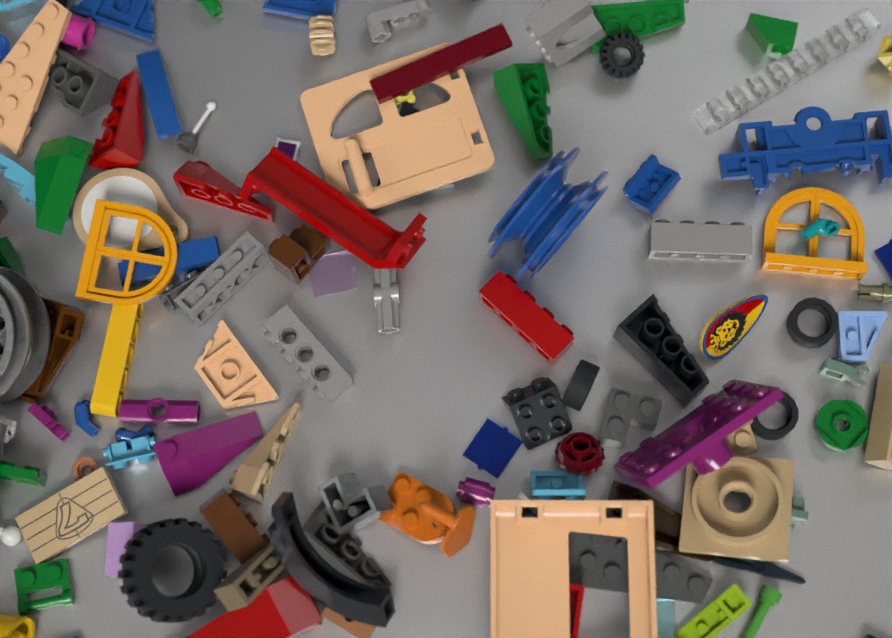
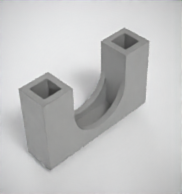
M552 0L525 18L530 25L526 29L549 64L554 61L558 68L607 36L594 16V11L588 0Z

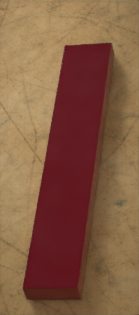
M503 23L370 80L369 83L380 105L513 47L512 41Z

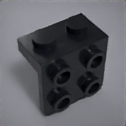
M548 377L537 378L531 382V385L512 389L506 396L502 397L505 407L513 416L524 446L529 450L572 430V424L562 403L558 388Z

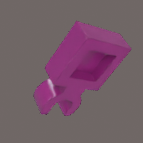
M34 402L27 409L62 442L71 435L53 419L56 414L47 405L41 408Z

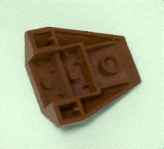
M43 296L41 298L48 312L51 329L48 357L36 381L29 389L16 398L30 404L35 402L37 405L41 403L80 339L86 315L75 306Z

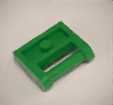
M67 558L14 569L19 615L26 616L30 615L32 611L63 604L65 607L74 605V593ZM62 587V594L29 601V594Z

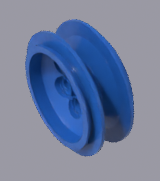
M578 146L565 157H563L565 151L561 150L550 160L509 208L487 240L488 243L495 241L487 254V257L491 259L507 243L518 238L521 239V245L524 247L521 262L523 267L515 277L517 282L529 270L532 272L530 278L536 276L575 231L608 188V186L599 187L609 173L606 169L594 181L590 179L578 185L565 182L568 169L581 150Z

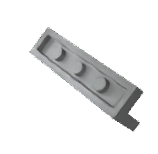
M246 231L174 301L200 327L270 260L266 249Z

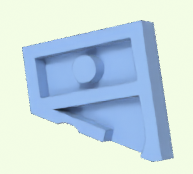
M838 311L837 338L839 358L846 361V363H865L878 338L881 326L888 315L887 311Z

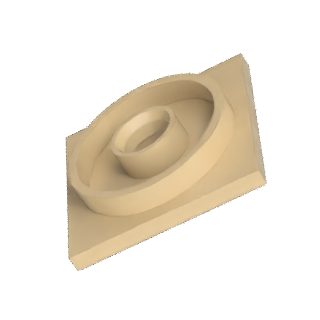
M734 454L725 465L704 475H698L692 464H687L679 552L788 563L795 460ZM732 491L737 493L744 492L749 496L751 504L743 512H733L726 507L724 503L725 496Z

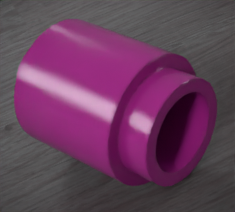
M466 477L465 482L459 481L456 496L460 497L459 502L479 508H484V506L490 508V500L494 498L496 487L490 486V483Z

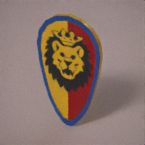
M764 294L749 295L718 311L706 323L701 333L700 350L703 355L711 360H718L728 355L757 323L768 303V297Z

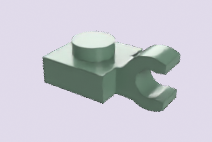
M832 357L831 359L827 358L822 363L819 373L842 382L847 380L855 386L863 387L866 381L859 379L857 374L859 372L868 374L870 369L863 365L852 369L853 366L847 365L843 359Z

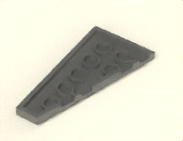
M570 532L568 534L569 583L585 586L586 589L629 594L627 542H623L622 539L615 536ZM655 552L656 598L702 605L713 580Z

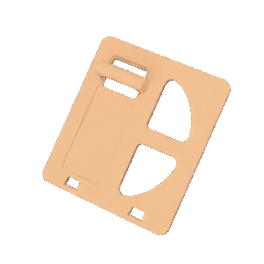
M452 43L439 44L308 89L301 94L300 101L325 181L367 211L486 172L494 167L495 157L463 68L457 71L460 78L451 80L450 74L431 82L443 88L450 95V99L446 103L401 117L394 98L380 105L377 101L383 119L381 125L340 139H333L331 137L333 124L343 107L364 90H372L369 83L370 80L453 45ZM479 132L483 143L474 145L471 135ZM368 152L372 154L381 182L379 186L374 188L362 154ZM348 159L359 192L357 194H351L342 167L344 160Z

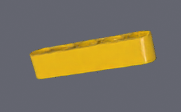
M144 303L131 306L112 305L91 398L90 411L92 414L112 417L119 416V407L121 401L124 400Z

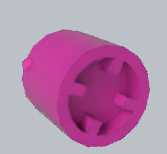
M72 14L63 41L60 42L77 47L78 50H86L94 38L95 22L91 17L87 19Z

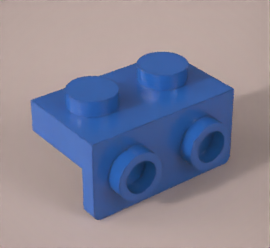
M651 154L641 164L633 177L626 182L623 187V193L628 204L652 214L679 182L681 177L678 172L659 164L657 156Z

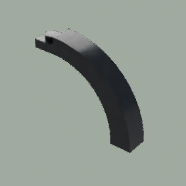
M283 492L271 506V515L274 521L267 531L276 554L289 574L307 593L334 612L360 623L386 628L395 613L391 589L377 588L357 582L328 564L311 545L302 529L293 493Z

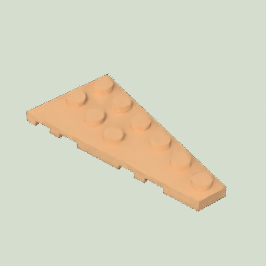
M56 0L47 1L0 64V142L18 156H21L24 149L22 144L25 136L29 135L31 129L29 127L33 114L38 110L49 80L47 75L51 64L55 63L57 57L55 55L59 42L63 41L72 13Z

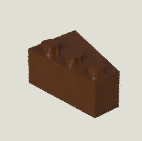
M223 487L200 505L199 510L239 562L243 564L269 544L271 540L266 533L261 535L255 528L258 523L249 512L246 515L239 507L242 502L232 491L229 494Z

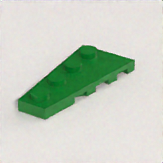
M653 0L592 5L593 14L607 36L591 46V55L599 53L603 44L615 34L625 33V35H628L630 33L633 35V38L641 39L683 25L685 23L684 1Z

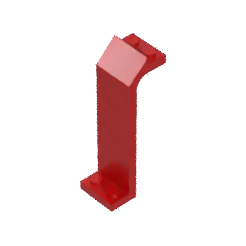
M275 146L272 147L271 151L252 171L248 172L239 196L247 201L253 193L258 195L260 191L264 192L374 269H404L426 241V238L422 235L426 231L423 225L427 218L421 213L417 214L405 231H397Z
M289 576L267 586L248 606L225 612L185 638H291L303 631L314 630L322 625L321 621L323 619L309 593L292 576Z

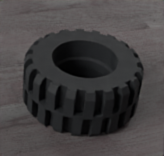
M186 518L165 519L151 523L147 527L138 530L134 534L135 537L132 540H128L124 546L127 550L125 554L120 555L119 563H122V570L118 571V579L122 578L123 586H120L122 594H127L129 599L126 602L129 606L138 609L137 613L142 617H149L151 621L166 623L190 621L193 617H200L206 613L207 607H213L217 602L215 598L216 593L213 590L221 583L222 579L227 577V570H223L222 563H226L227 560L226 555H220L219 549L222 548L220 541H214L211 538L214 535L212 531L202 529L201 523L196 521L189 522ZM167 545L180 546L189 554L193 562L194 575L189 588L178 596L162 594L156 588L151 576V564L155 554L159 549Z

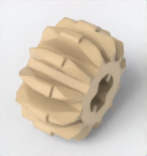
M325 15L311 17L309 20V35L312 53L320 56L333 54L336 50L334 19L332 16Z

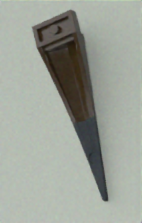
M615 480L613 481L607 500L653 501L655 549L793 583L804 584L806 582L804 578L769 561L679 552L682 514L638 488ZM606 508V518H620V508ZM617 537V538L622 539L623 542H627V539H626V538H624V537Z

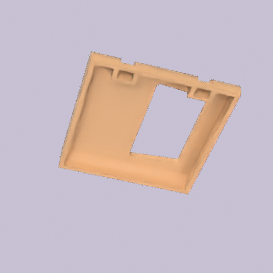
M490 500V638H570L568 534L570 532L624 537L627 539L630 638H657L653 501ZM522 507H537V518L522 517ZM606 508H620V518H606Z

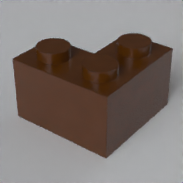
M303 223L299 229H294L289 237L283 233L279 239L273 240L267 253L274 268L298 286L329 250V247L324 238Z

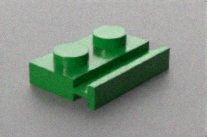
M0 461V479L45 487L47 477L40 473L41 469L31 466L20 468L15 467L13 463Z

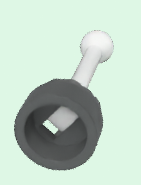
M210 101L207 103L206 111L191 133L186 132L179 136L175 144L182 151L192 154L197 146L195 135L210 112L216 109L215 102Z

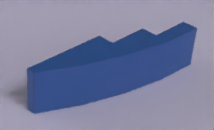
M156 49L136 55L158 139L182 133L175 100L171 92L160 50Z
M211 236L177 244L178 263L175 274L182 276L195 269L213 264L221 256L218 238ZM164 248L145 254L164 257ZM129 260L118 263L122 287L125 284ZM135 262L130 287L147 280L153 281L159 274L162 266Z

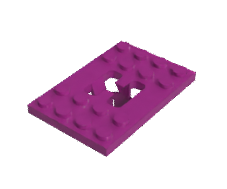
M736 379L731 380L723 385L722 391L705 397L702 400V405L654 438L649 437L639 444L640 448L620 456L619 462L614 465V468L619 475L651 489L689 463L692 464L698 475L711 473L725 465L734 455L725 438L782 399L784 395L778 387Z

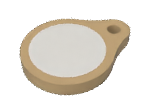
M115 168L101 172L82 187L75 199L73 224L77 235L85 245L87 244L96 199L148 209L160 216L169 228H175L178 231L175 237L177 244L190 241V230L185 221L169 205L159 185L150 176L141 171L130 168ZM111 216L104 247L132 251L138 220ZM144 223L138 252L148 253L164 248L159 234L152 227ZM102 256V258L108 260L125 261L123 259Z

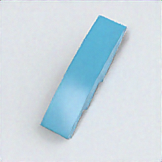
M0 154V169L5 171L3 176L11 185L21 189L19 194L26 203L35 206V177L13 160Z

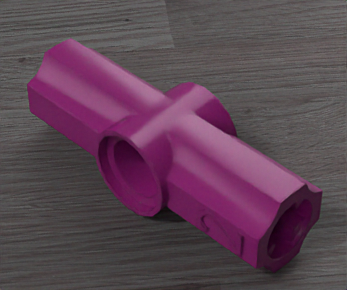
M163 398L122 400L119 407L121 423H156L161 426L169 423L199 424L201 414L200 402L192 400H164ZM162 406L166 408L165 413L161 417H155L157 408Z

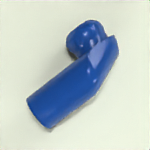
M84 399L81 402H77L74 407L75 422L78 427L94 438L101 428L90 420L91 402Z
M148 424L137 432L126 430L125 427H120L115 432L116 441L118 443L126 441L128 447H132L131 439L149 435V437L155 435Z

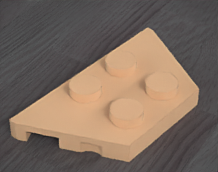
M221 320L217 325L218 329L211 340L209 339L205 346L204 354L199 357L194 366L197 373L224 409L277 400L279 398L277 393L225 322Z

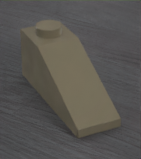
M272 543L267 544L235 569L213 590L229 612L248 606L285 568L276 554Z

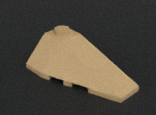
M295 402L240 464L239 469L233 471L229 484H231L230 489L234 493L263 504L303 410L299 403Z

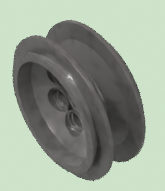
M0 266L1 404L17 398L36 381L46 363L51 340L48 312L40 294L22 275Z

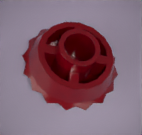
M575 432L564 437L561 442L557 443V448L554 451L556 453L555 460L559 462V467L564 468L567 473H574L576 476L581 474L587 476L590 472H596L598 467L603 466V460L605 459L604 449L600 442L592 435L584 432Z

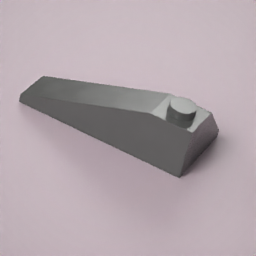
M58 47L55 53L57 55L55 63L51 64L47 76H49L48 83L51 85V90L57 93L63 106L77 115L85 117L109 103L120 80Z
M322 501L301 525L314 549L328 564L345 576L365 585L389 589L391 582L375 560L370 557L367 558L360 548L362 543L358 537L353 539L350 533L338 535L326 505Z

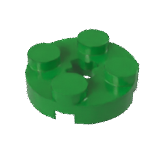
M847 399L831 400L818 411L813 428L819 440L825 446L837 452H845L856 448L865 440L868 434L867 415L863 408L854 401ZM836 419L838 421L844 419L847 422L845 425L847 431H839L836 428Z

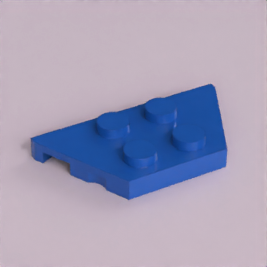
M83 0L77 6L73 4L69 8L72 14L87 19L91 17L95 23L153 44L155 42L154 0Z

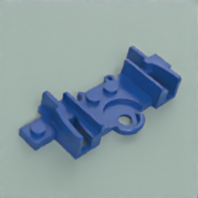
M812 106L800 110L794 117L793 121L795 124L772 126V121L741 123L735 133L738 153L720 154L718 157L721 181L752 179L756 196L762 195L768 188L769 180L771 183H775L778 176H785L790 179L792 169L800 170L802 178L807 173L833 171L836 166H840L839 172L841 175H849L853 167L856 168L857 175H861L864 171H873L872 163L875 162L879 184H884L892 177V133L887 110L855 113L852 119L832 121L830 115L824 109ZM878 117L875 121L876 140L869 141L866 121L868 118ZM809 118H817L821 123V127L818 130H811L807 127L806 122ZM746 129H755L756 140L761 151L749 152Z

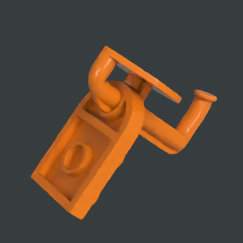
M399 471L388 490V495L395 509L379 517L377 520L424 544H436L442 541L441 552L451 558L470 542L476 515L475 510L471 506L465 505L457 514L453 502L445 494Z

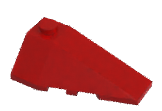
M135 70L120 79L110 103L113 110L109 113L107 119L103 120L101 125L105 128L101 140L97 138L92 147L88 164L91 168H131L134 165H138L143 159L144 132L138 72Z
M187 160L172 177L182 196L271 223L275 221L273 211L253 196L247 201L239 196L240 187L203 161L197 160L195 163Z

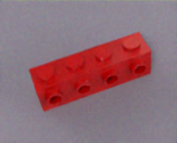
M499 270L479 290V299L553 366L573 345V332L566 325H559L554 320L555 317L550 310L537 305L535 297L527 290L523 292L517 286V281L510 274L504 275Z

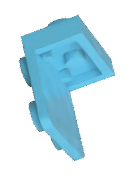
M530 471L531 500H585L586 490L583 489V474L576 476L574 473H567L566 471Z

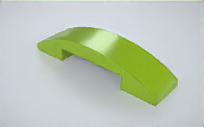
M734 583L670 638H714L751 607L753 603Z

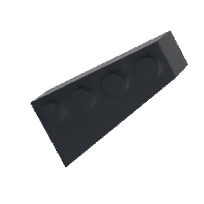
M652 294L617 326L613 337L686 408L705 390L710 381L694 356L688 352L683 344L684 340L680 334L675 332L670 324L669 317L661 310L657 304L658 300Z

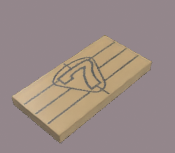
M102 466L15 517V520L35 563L40 564L107 526L108 523H112L124 516L128 511L107 468Z

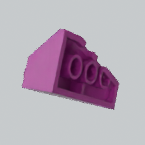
M254 411L175 435L155 443L153 446L163 473L175 497H179L201 488L207 483V480L218 471H222L229 462L245 452L261 439L264 434Z

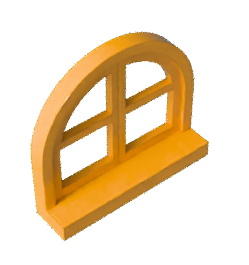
M805 187L785 194L772 206L764 222L760 270L861 280L867 273L868 263L864 262L865 231L858 212L844 197L824 188ZM810 201V224L819 218L820 203L831 206L842 215L849 229H840L836 235L851 237L850 261L817 258L818 235L808 240V257L775 253L777 229L801 231L808 226L779 223L780 217L793 205Z
M96 199L75 297L79 301L90 303L91 300L114 305L131 306L149 301L160 294L172 280L178 263L177 243L166 222L154 212L143 207ZM111 216L138 220L132 251L104 247ZM144 223L152 227L159 234L164 245V257L138 252ZM102 256L129 260L123 292L96 287ZM135 262L162 266L159 274L151 283L141 289L129 291Z

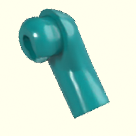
M818 218L802 229L800 235L805 241L810 240L815 235L834 236L839 232L840 226L835 221Z

